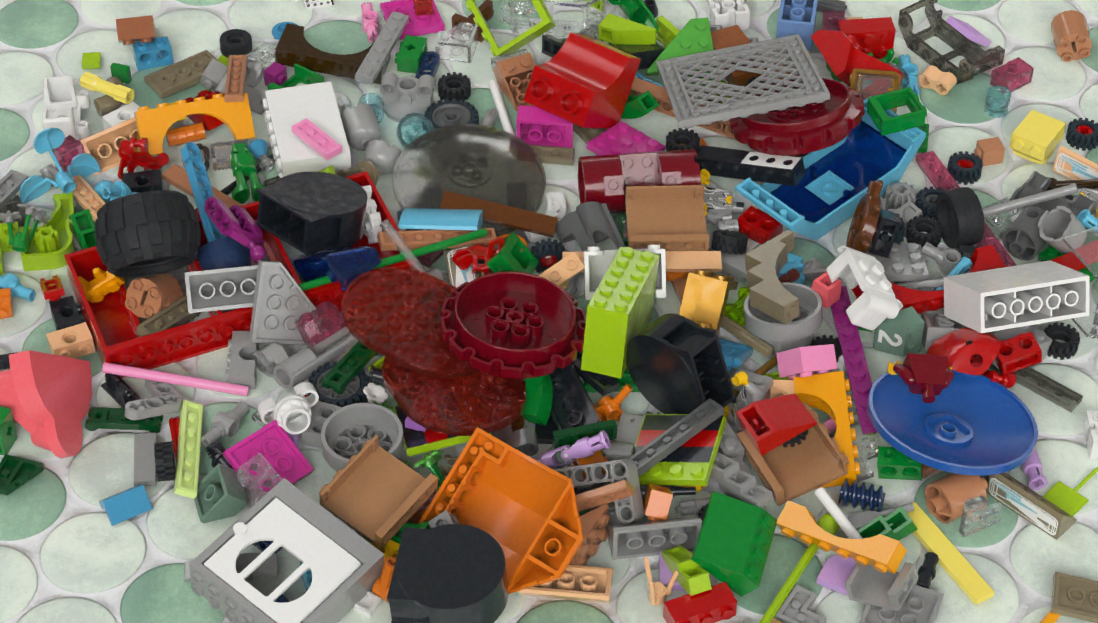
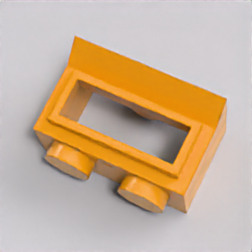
M100 268L92 270L96 278L90 282L81 276L78 277L87 300L92 303L102 301L106 294L118 291L120 286L125 283L123 277L115 276Z

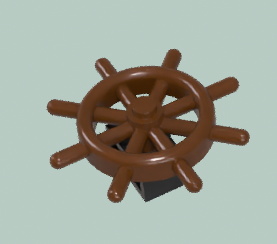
M882 180L870 181L867 193L860 199L853 215L846 246L863 253L869 250V253L888 258L901 225L900 214L881 209V198L879 195L884 183Z

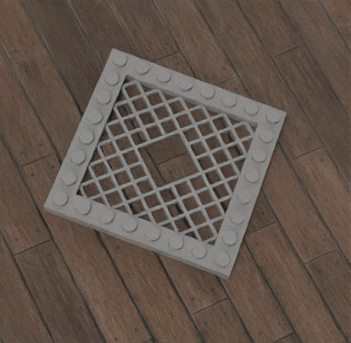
M799 34L656 61L657 70L679 128L688 129L694 125H709L715 121H729L731 118H745L751 114H766L772 110L781 111L788 107H802L809 103H822L825 100H830V92ZM735 70L762 74L746 87L720 82Z

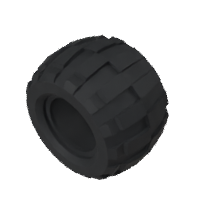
M158 190L131 194L109 201L97 211L98 219L95 221L94 233L97 251L102 263L107 266V271L115 276L140 277L164 273L191 264L199 255L201 230L198 216L192 203L188 201L187 196L178 191Z

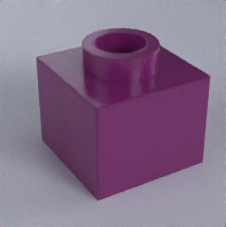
M274 62L263 71L266 86L271 82L280 86L287 80L286 66Z

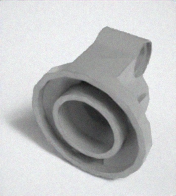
M393 72L384 73L380 85V92L383 95L384 113L388 118L400 123H416L424 120L425 111L434 103L433 90L435 79L427 74L417 79L412 76L398 78Z

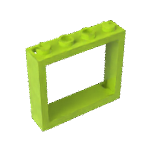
M466 0L467 2L465 3L468 10L475 15L473 19L476 25L482 28L483 32L481 34L486 42L489 41L491 53L494 57L497 56L500 59L506 58L556 26L543 0H531L542 21L504 46L499 47L475 3L476 0Z

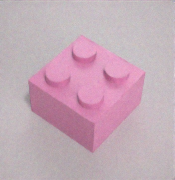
M834 344L798 347L776 353L780 378L788 377V380H793V377H809L815 374L830 373L829 371L837 369Z

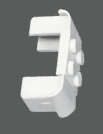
M71 75L46 77L43 88L42 131L49 128H59L65 135L63 144L80 143V140L90 136L88 122L85 120L81 121V109L89 108L91 105L89 92L84 89L76 90L74 78Z
M840 246L837 250L841 254L827 267L826 271L832 283L838 277L846 280L849 289H853L859 284L861 291H864V293L846 310V313L853 325L873 331L886 318L894 319L903 305L895 298L891 288L892 284L887 280L881 262L876 260L874 256L847 246Z

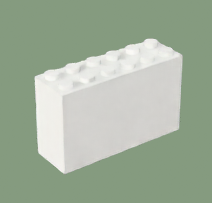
M331 81L265 91V98L262 99L265 110L264 120L265 124H268V136H271L269 137L270 146L274 148L272 153L273 159L276 160V172H280L278 173V180L293 173L317 172L331 165L334 166L336 175L340 170L346 171L351 168L350 150ZM307 118L342 146V153L326 160L293 134L291 126Z
M1049 260L944 277V316L979 333L1089 316V275Z

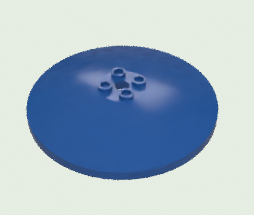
M952 370L954 373L953 380L947 388L942 390L940 395H935L933 403H924L922 394H912L908 385L904 383L899 375H892L886 372L872 385L867 401V411L872 425L892 447L919 463L938 470L962 475H995L1019 467L1029 459L1034 451L1038 438V429L1031 411L1013 392L996 381L991 382L990 378L986 376L970 375Z

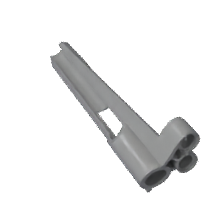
M432 268L359 313L335 331L289 357L282 345L279 346L277 343L271 342L250 355L251 360H255L256 368L267 376L274 377L282 388L290 389L311 376L312 372L317 371L318 367H324V364H330L337 359L349 342L381 323L387 312L412 298L419 299L443 284L445 279L438 268ZM365 322L368 324L324 353V349Z

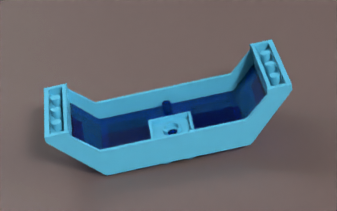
M867 98L863 101L865 114L862 116V121L853 128L846 138L830 147L810 152L803 157L806 174L796 186L764 183L761 185L753 182L751 178H747L735 186V191L789 230L817 241L854 215L860 199L867 193L870 181H883L884 185L879 196L885 193V189L891 185V182L898 183L924 141L926 133L915 127L882 136L867 113ZM890 109L885 110L889 118L899 116Z

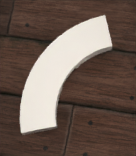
M563 191L545 193L544 200L547 208L545 215L557 217L559 221L566 215L567 204ZM524 231L530 243L549 238Z

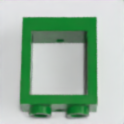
M911 87L868 97L867 113L882 136L925 124V117L927 116L926 107L922 106L918 95L913 92ZM905 105L911 111V113L891 118L885 112V110Z

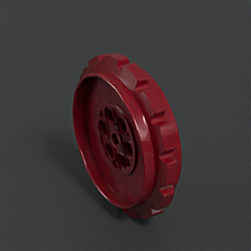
M822 78L830 92V100H825L822 103H809L802 107H788L781 111L772 110L766 114H751L745 118H731V133L734 134V138L740 143L747 144L751 149L764 154L783 156L815 152L840 142L851 133L853 128L862 121V116L865 114L864 102L860 98L859 93L847 88L843 83Z
M496 272L477 277L471 282H465L453 290L452 297L446 298L441 309L440 331L443 340L449 341L448 348L460 360L468 362L471 367L498 377L525 379L551 374L558 367L564 368L576 359L577 352L583 350L586 314L583 308L577 307L578 301L568 291L563 290L555 283L543 277L524 272Z

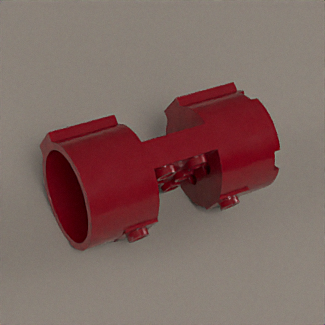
M695 149L579 157L577 180L580 204L585 202L606 203L610 213L626 212V187L701 185L700 166L694 159V157H697V152Z

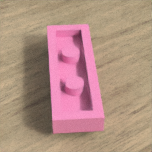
M307 118L291 126L293 134L326 160L342 153V146Z

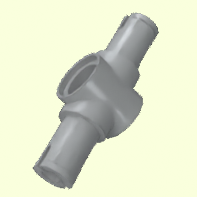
M926 242L921 250L922 254L935 260L939 270L946 275L961 260V255L958 251L954 249L941 250L929 242ZM971 267L966 271V273L971 272Z
M241 401L233 410L226 413L218 412L212 420L211 430L201 437L202 445L207 447L225 436L233 437L239 429L240 419L250 412V406L246 402Z

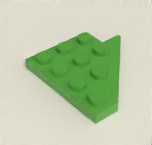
M709 18L690 19L647 69L646 76L659 75L656 61L712 51L713 44Z

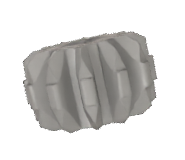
M891 182V185L885 189L884 198L888 201V208L898 209L908 201L916 204L917 190L913 188V185H907V182Z

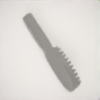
M944 279L924 280L921 282H897L894 284L919 290V288L944 287Z
M912 502L901 505L907 513L914 511ZM901 506L880 512L864 511L850 515L847 518L855 529L858 530L879 515L885 518Z

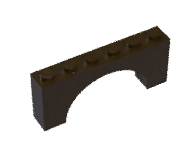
M287 23L275 49V62L294 67L296 63L311 71L355 79V74L372 45L354 54L340 55L327 53L308 43L304 37V26ZM391 53L373 83L381 85Z

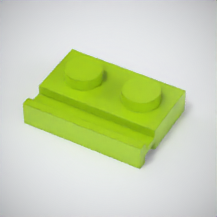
M660 16L656 19L658 31L656 32L658 36H656V39L667 47L680 30L665 17Z

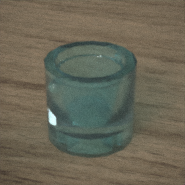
M998 85L987 89L984 106L985 113L995 118L1006 116L1011 98L1010 90Z
M375 93L364 94L358 103H366L372 106L378 122L381 123L384 118V102H382V98Z

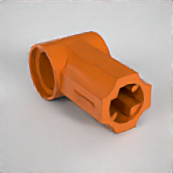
M393 557L385 559L381 575L372 587V593L389 603L387 595L396 558Z

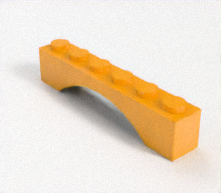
M787 501L776 521V524L781 529V533L786 537L793 538L795 536L807 545L814 543L823 551L829 552L832 550L844 559L850 557L860 565H872L874 569L881 573L888 571L895 574L907 552L900 541L881 534L863 539H845L834 536L818 526L814 516L807 507L791 501Z

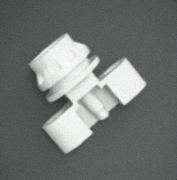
M303 382L294 386L296 394L285 396L276 404L272 397L261 402L258 406V413L262 422L268 425L272 421L277 420L278 425L290 434H300L306 431L312 417L310 407L314 406L319 399L317 391L310 382ZM311 393L308 397H304L305 394ZM273 411L272 414L266 416V413Z

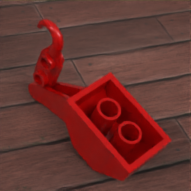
M818 30L811 35L812 40L836 77L849 87L851 86L849 78L851 73H853V68L897 72L902 75L901 81L903 80V73L900 70L862 52L864 48L851 35L847 36L842 31ZM864 78L875 80V82L862 91L861 98L863 101L870 96L888 92L891 79Z

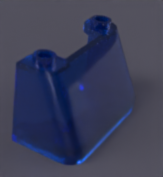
M369 246L328 250L309 256L305 254L300 255L293 261L294 266L305 282L328 276L332 283L338 281L341 284L340 289L342 291L348 290L382 262L378 251L374 247Z

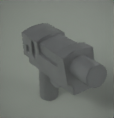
M818 0L817 11L832 15L833 22L838 23V20H840L839 16H843L844 11L847 9L845 2L840 0Z

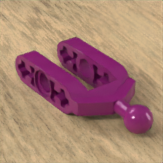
M213 196L209 197L205 202L204 210L221 234L250 249V256L254 261L263 260L266 252L262 247L264 243L262 230L246 209L238 205H233L228 209L221 199Z

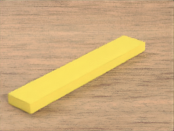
M914 502V511L907 513L918 529L913 532L914 536L928 552L938 555V563L974 605L994 596L992 588L917 503Z

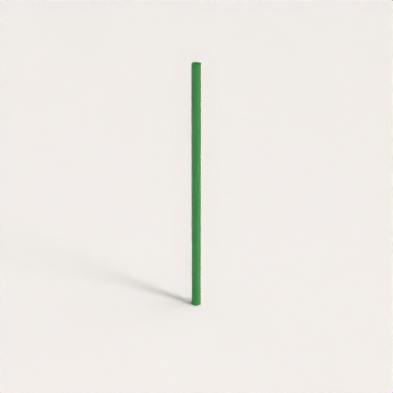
M483 228L298 285L302 291H306L487 236V231Z

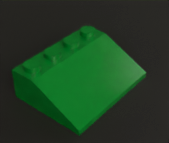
M713 492L691 560L722 583L726 582L731 590L742 597L760 585L777 519L758 506Z

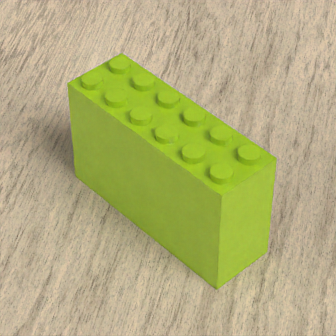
M631 247L619 248L587 306L581 370L622 378L627 368V344L630 339L648 326L652 318L659 255L649 251L634 250Z

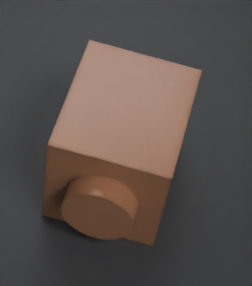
M999 137L977 140L974 157L978 155L982 159L983 166L1003 163L1005 148Z

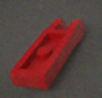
M57 275L52 276L50 280L40 279V287L45 300L55 301L59 300L61 296H65L63 285Z

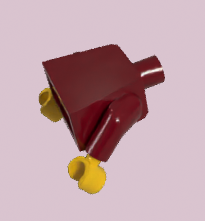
M908 353L903 364H901V361H897L896 364L891 363V361L888 362L887 372L892 375H899L904 383L908 385L912 394H922L924 403H933L935 395H940L942 390L947 388L954 378L952 367H947V356Z

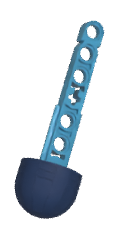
M188 142L180 151L183 162H186L185 169L208 242L198 250L197 260L202 271L251 266L247 247L221 234L204 210L205 202L209 197H214L205 165L202 162L203 158L200 149L196 144Z

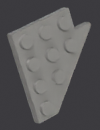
M259 260L249 341L252 343L275 342L277 344L309 345L311 325L327 326V322L281 262Z

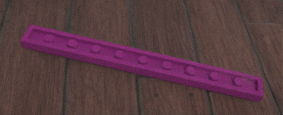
M845 285L841 286L840 300L831 305L830 309L862 435L877 433L867 411V401L872 381L858 328L851 323L846 313V310L851 306L847 286Z

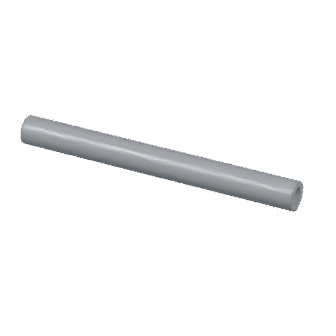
M1074 183L982 208L984 218L1078 193Z

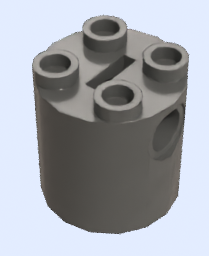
M1027 206L1004 232L1002 238L1003 245L1013 257L1025 261L1031 260L1045 246L1047 242L1040 237L1038 222L1047 210Z

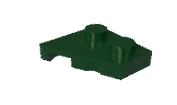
M5 454L0 462V494L8 496L44 470L43 463Z

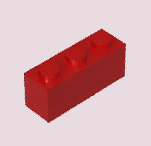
M723 582L711 586L712 589L692 596L687 594L664 602L663 617L667 623H715L736 616L737 600L727 583Z

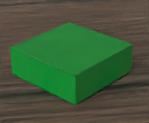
M118 63L111 64L112 77H118L122 83L129 84L132 80L130 66Z

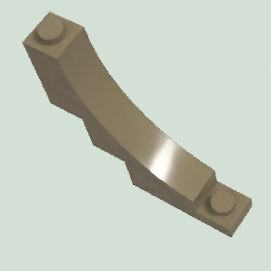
M790 230L781 233L745 254L750 306L784 324L800 316L799 298L787 291L778 280L780 270L788 262L787 253L794 250V232Z

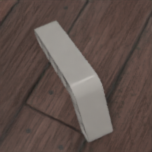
M620 459L553 469L561 474L565 473L566 477L571 478L573 487L610 481L615 483L626 480L634 487L635 494L614 501L617 518L623 524L634 523L642 519L644 515L637 466L633 460ZM622 464L625 466L626 469L625 474H623L621 470ZM602 468L606 471L605 477L602 475ZM583 470L586 473V479L582 476ZM629 508L632 511V518L628 515Z

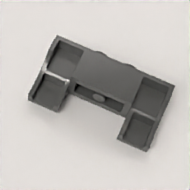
M1034 170L1029 179L1015 190L1010 200L1045 192L1052 180ZM1080 194L1072 206L1059 198L1030 206L1048 211L1056 209V206H1065L1078 216L1084 209H1088L1090 214H1093L1098 203Z

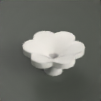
M369 383L363 389L369 403L383 404L388 399V394L380 385L376 386L374 383Z

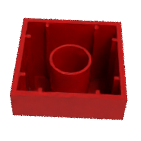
M570 32L565 43L552 59L544 64L535 65L523 101L583 128H611L620 122L641 59L582 33Z

